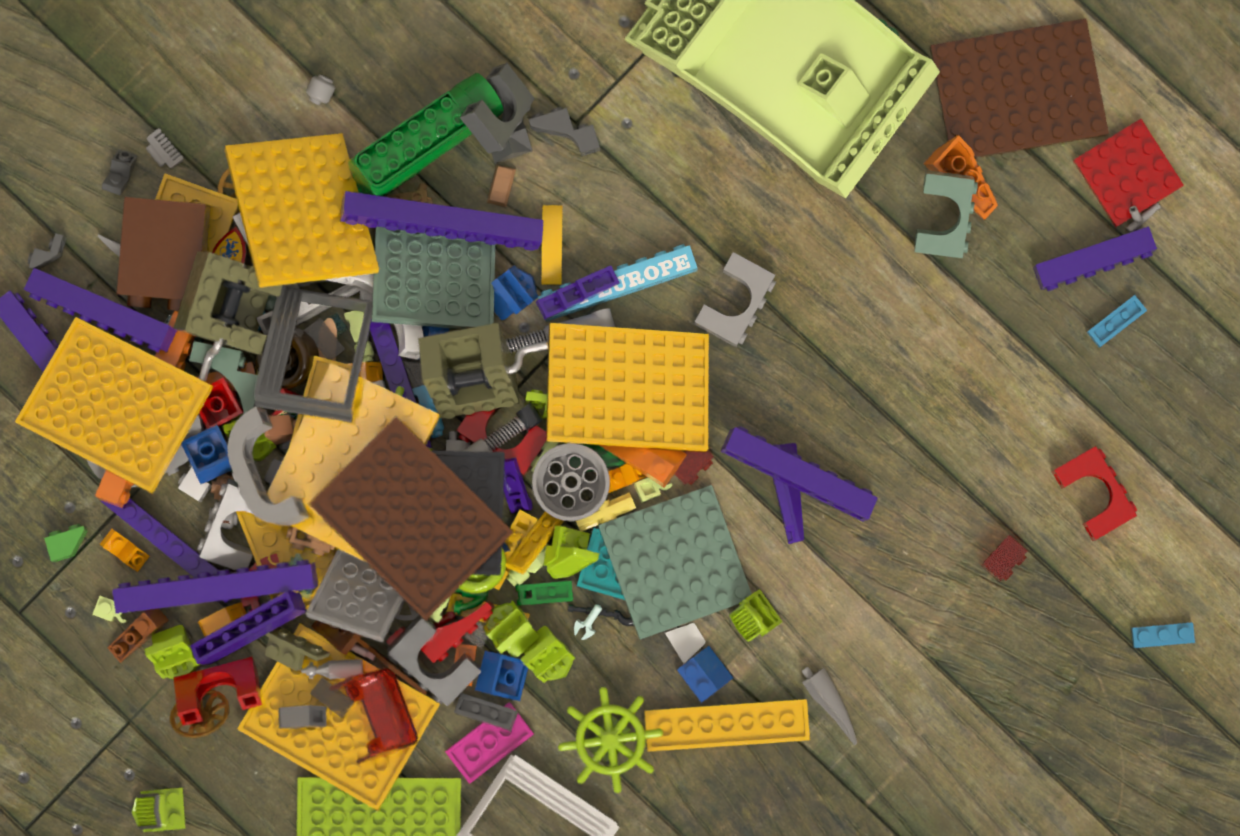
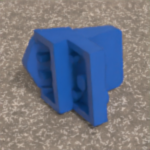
M515 265L491 282L494 289V312L501 320H505L513 313L518 314L538 298L534 277L521 269H517Z

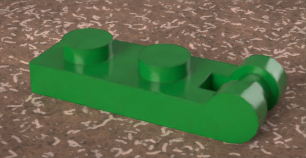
M572 581L515 586L516 592H518L517 606L573 601ZM532 590V598L526 599V591Z

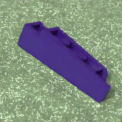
M796 443L779 445L784 448L785 452L797 454ZM773 478L788 544L803 541L804 531L800 491Z

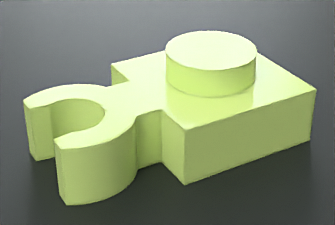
M646 478L634 483V487L641 503L660 496V489L668 490L672 487V484L670 483L664 488L650 478Z
M99 596L92 615L112 622L114 617H117L118 621L122 623L128 622V620L122 618V613H115L114 600Z

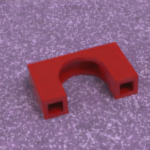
M498 408L466 415L456 430L460 434L458 438L467 443L470 441L475 443L480 438L482 440L484 438L487 439L486 429L488 422ZM535 426L528 431L522 442L511 449L496 447L492 452H505V459L516 457L521 475L525 476L536 456L542 451V447L547 439V432Z
M1096 446L1052 471L1061 489L1080 478L1088 476L1098 478L1106 485L1109 491L1107 507L1102 513L1083 523L1092 541L1099 539L1137 516L1135 504L1132 501H1128L1125 496L1127 494L1126 489L1121 483L1118 484L1115 479L1117 475L1111 466L1108 467L1105 462L1106 456L1101 449H1097Z
M253 657L173 677L177 713L183 726L203 721L201 710L202 698L209 690L217 686L230 685L235 687L242 710L262 705L258 671Z

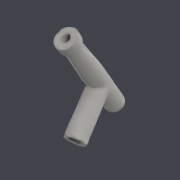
M1156 202L1141 215L1136 206L1130 207L1129 211L1134 221L1126 230L1129 233L1134 232L1161 206Z

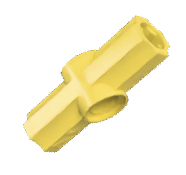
M627 493L611 501H604L594 514L584 519L576 520L579 530L583 532L599 524L617 519L618 516L636 509L630 493Z

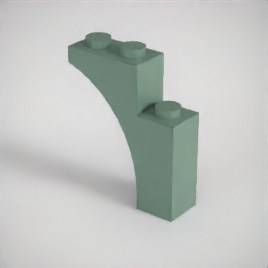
M194 341L189 361L193 364L203 365L205 356L213 345ZM221 347L219 353L214 356L210 368L224 375L233 384L240 396L245 414L255 407L254 390L258 375L240 372V369H244L246 357H243L244 353L242 351Z

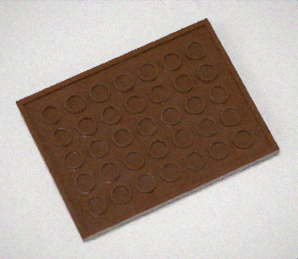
M1087 18L930 45L932 61L940 71L936 77L947 141L959 135L973 150L974 158L1101 137L1109 134Z
M397 417L308 504L425 620L513 533Z

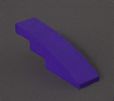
M610 265L537 300L536 304L544 320L611 289L620 284Z

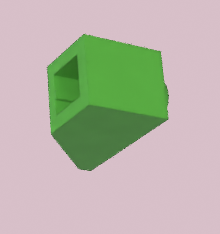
M76 524L68 527V531L61 533V530L49 533V537L44 539L51 561L58 562L74 557L88 532L87 527Z

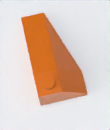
M957 135L936 149L924 162V165L930 171L974 176L975 182L978 185L977 192L972 195L971 202H974V212L985 220L998 204L989 185L986 184L981 167L978 166L974 158L973 150Z
M599 445L664 488L687 456L681 450Z

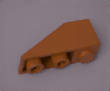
M159 608L148 609L108 649L121 663L149 640L152 635L156 634L169 620Z

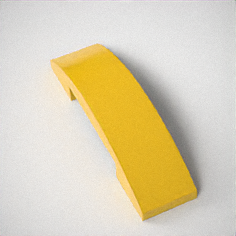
M543 205L542 285H562L563 206Z
M519 510L510 529L513 533L505 540L511 550L505 553L506 562L538 520L522 510ZM506 567L504 576L494 587L495 589L500 590L511 569Z

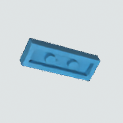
M1134 295L1087 333L1100 348L1144 314L1147 309Z
M1193 622L1131 628L1133 648L1195 643Z

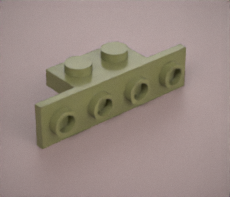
M278 627L265 634L269 637L265 656L295 671L302 669L305 655L316 661L329 657L330 653L323 650L321 646L313 645L307 642L305 638L291 634L287 629Z

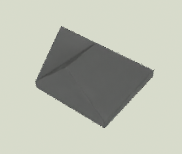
M523 121L514 130L515 133L507 141V146L500 152L495 151L491 153L494 163L533 152Z

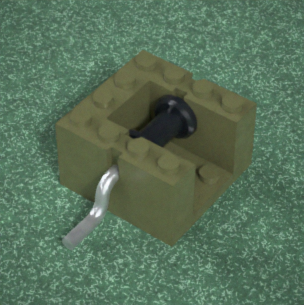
M197 251L173 329L215 342L205 356L198 378L206 381L212 360L219 353L222 345L252 354H262L267 335L257 333L259 328L257 317L263 315L268 296L279 297L283 285L259 287L253 266H247L244 263L210 252Z
M498 323L418 338L422 380L430 397L433 399L441 419H451L458 415H471L474 412L491 411L495 408L512 407L515 404H520L516 372L522 366L524 355L548 349L547 341L523 346L517 351L514 361Z

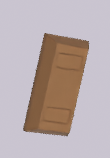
M496 165L487 203L507 207L516 169Z

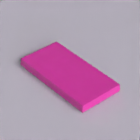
M510 702L504 706L516 710ZM518 713L512 731L481 723L445 752L470 784L529 739L534 733Z

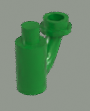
M458 588L455 591L456 593H462V597L474 599L467 603H463V600L456 601L454 613L461 615L462 611L479 606L484 600H487L489 591L473 594Z

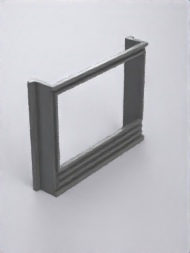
M283 285L280 296L276 299L254 390L255 407L351 422L353 417L352 405L371 325L372 301L289 288ZM301 302L364 312L344 403L280 393Z

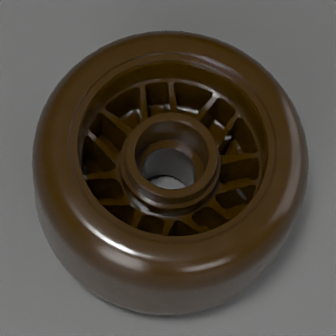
M296 327L281 389H291L307 383L314 355L319 357V350L314 339L307 332ZM265 341V344H264V347H263L262 354H261V355H258V354L255 355L256 366H257L258 371L260 370V365H261V361H262V357H263V353H264L266 341Z

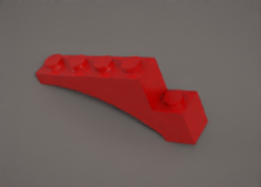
M487 601L467 617L455 623L436 627L437 632L422 646L421 650L433 663L438 660L441 663L450 655L447 652L452 647L456 649L464 641L462 637L467 632L471 635L479 627L477 623L481 619L486 621L493 614L491 610L495 606L490 601ZM404 626L400 627L386 642L390 645L406 628Z

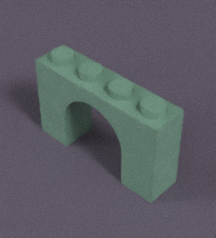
M925 171L923 193L946 196L953 199L958 204L960 213L955 225L946 231L938 232L917 229L914 252L963 258V253H967L968 241H965L966 233L970 234L971 222L968 220L969 214H973L974 202L971 201L972 195L977 192L978 185L975 182L974 176Z

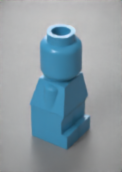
M425 385L413 388V394L415 397H418L419 405L438 414L433 399L430 397ZM440 417L431 433L432 438L443 435L444 425Z

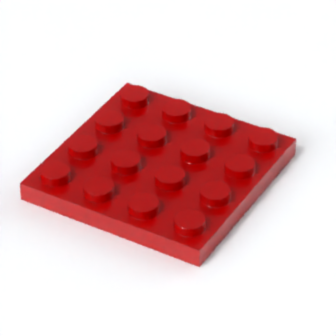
M1142 119L1073 160L1115 228L1133 218L1129 211L1130 207L1136 206L1139 213L1184 186Z

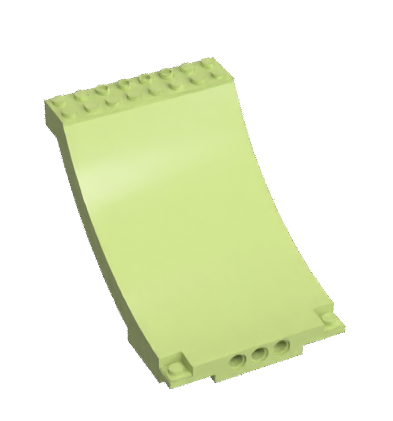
M646 0L647 10L625 38L626 42L640 49L644 55L674 72L748 124L793 160L816 182L844 198L849 195L940 73L931 59L910 48L894 32L855 0Z

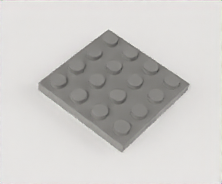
M338 549L306 614L309 618L383 642L403 597L367 562Z

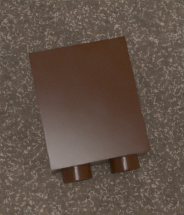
M124 197L117 294L128 295L127 306L151 308L152 297L168 299L167 310L179 311L197 251L207 252L211 205Z

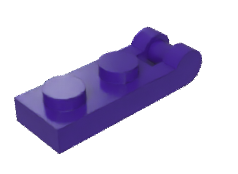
M516 457L505 459L504 493L511 513H517L522 509L524 511L532 510V501L528 497Z

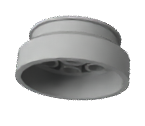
M571 443L556 446L540 458L534 469L532 486L536 500L548 514L561 520L576 521L589 517L602 506L609 492L610 478L606 464L595 451L586 446ZM577 456L580 458L581 465L578 468L570 466L569 461L571 457ZM554 463H559L562 467V471L558 475L552 474L550 470L551 465ZM589 469L596 472V479L593 481H588L585 478V472ZM569 476H574L577 479V485L574 488H569L566 485V479ZM550 483H555L558 486V492L554 495L547 492V486ZM589 489L592 491L593 497L590 501L582 499L581 493L583 490ZM565 496L573 498L574 504L572 507L566 508L563 506L562 499Z

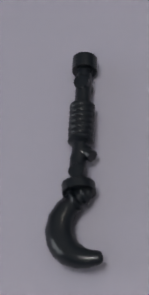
M573 604L568 606V612L573 613V611L586 613V615H589L593 607H576ZM604 608L598 615L614 617V620L618 619L625 626L634 625L631 618L624 617L618 610L607 612Z

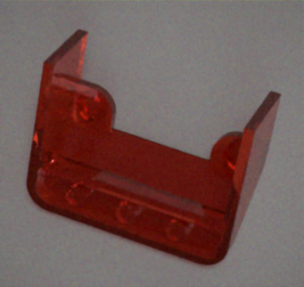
M384 668L353 675L329 687L330 691L345 688L347 696L352 701H362L375 738L371 739L367 744L369 754L356 760L357 764L385 757L417 743L418 735L397 678L391 669Z

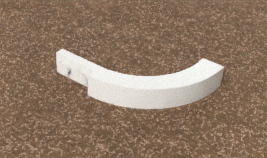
M373 274L325 279L354 286L371 296L373 293ZM394 324L399 341L398 356L418 360L420 357L418 338L424 337L422 326Z

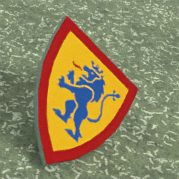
M235 227L217 242L211 253L244 263L245 265L247 255L246 243L243 235Z

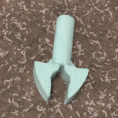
M596 604L585 621L576 620L574 625L575 636L580 628H584V626L586 627V633L581 640L591 637L596 632L592 629V624L602 610L600 605Z

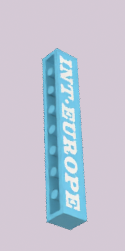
M682 244L674 247V251L669 253L661 251L654 254V258L647 260V257L636 260V264L628 266V263L616 267L617 270L614 272L620 284L545 321L548 322L696 272L698 268L690 245L685 247ZM566 283V284H563V285H561V286H559V287H560V289H561V288H563V287H565V286L570 285L571 283ZM552 289L541 292V296H538V300L556 291H552Z

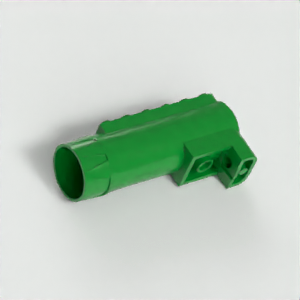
M474 73L348 161V166L356 181L358 192L387 197L388 194L419 174L423 168L471 136L472 132L460 119V116L469 104L483 100L492 113L499 117L504 112L503 105L489 82L479 73Z

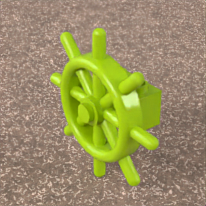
M601 687L599 690L600 707L591 710L586 715L573 706L567 708V712L577 719L580 724L576 732V741L558 744V749L560 751L577 749L580 758L586 764V767L577 777L578 783H584L591 772L595 771L611 775L613 790L616 793H620L622 790L620 773L631 769L635 764L649 774L654 772V767L642 759L641 756L645 747V739L661 737L663 730L652 729L644 731L641 722L635 715L644 702L642 696H638L629 709L621 706L610 705L607 688ZM611 713L619 714L623 717L619 721ZM603 714L604 725L601 728L592 720ZM629 721L634 726L636 732L629 733L631 729L626 726ZM586 728L597 734L594 738L584 739ZM637 740L634 752L625 746L627 741ZM586 747L595 753L592 758L588 755ZM619 752L629 758L621 765H618L617 760ZM601 759L605 762L609 760L610 766H603L598 763Z

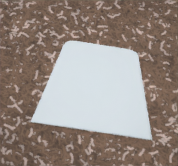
M694 623L665 633L683 663L689 660L705 644L703 636Z

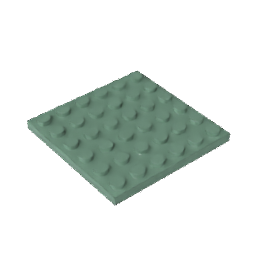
M383 227L375 228L374 251L379 271L373 274L371 322L468 329L493 324L494 289L491 282L495 280V245H488L481 241L468 242L460 238L447 239L445 236L439 235L427 236L425 233L418 232L411 234L404 230L390 231Z
M712 485L598 525L639 640L738 605L752 594Z

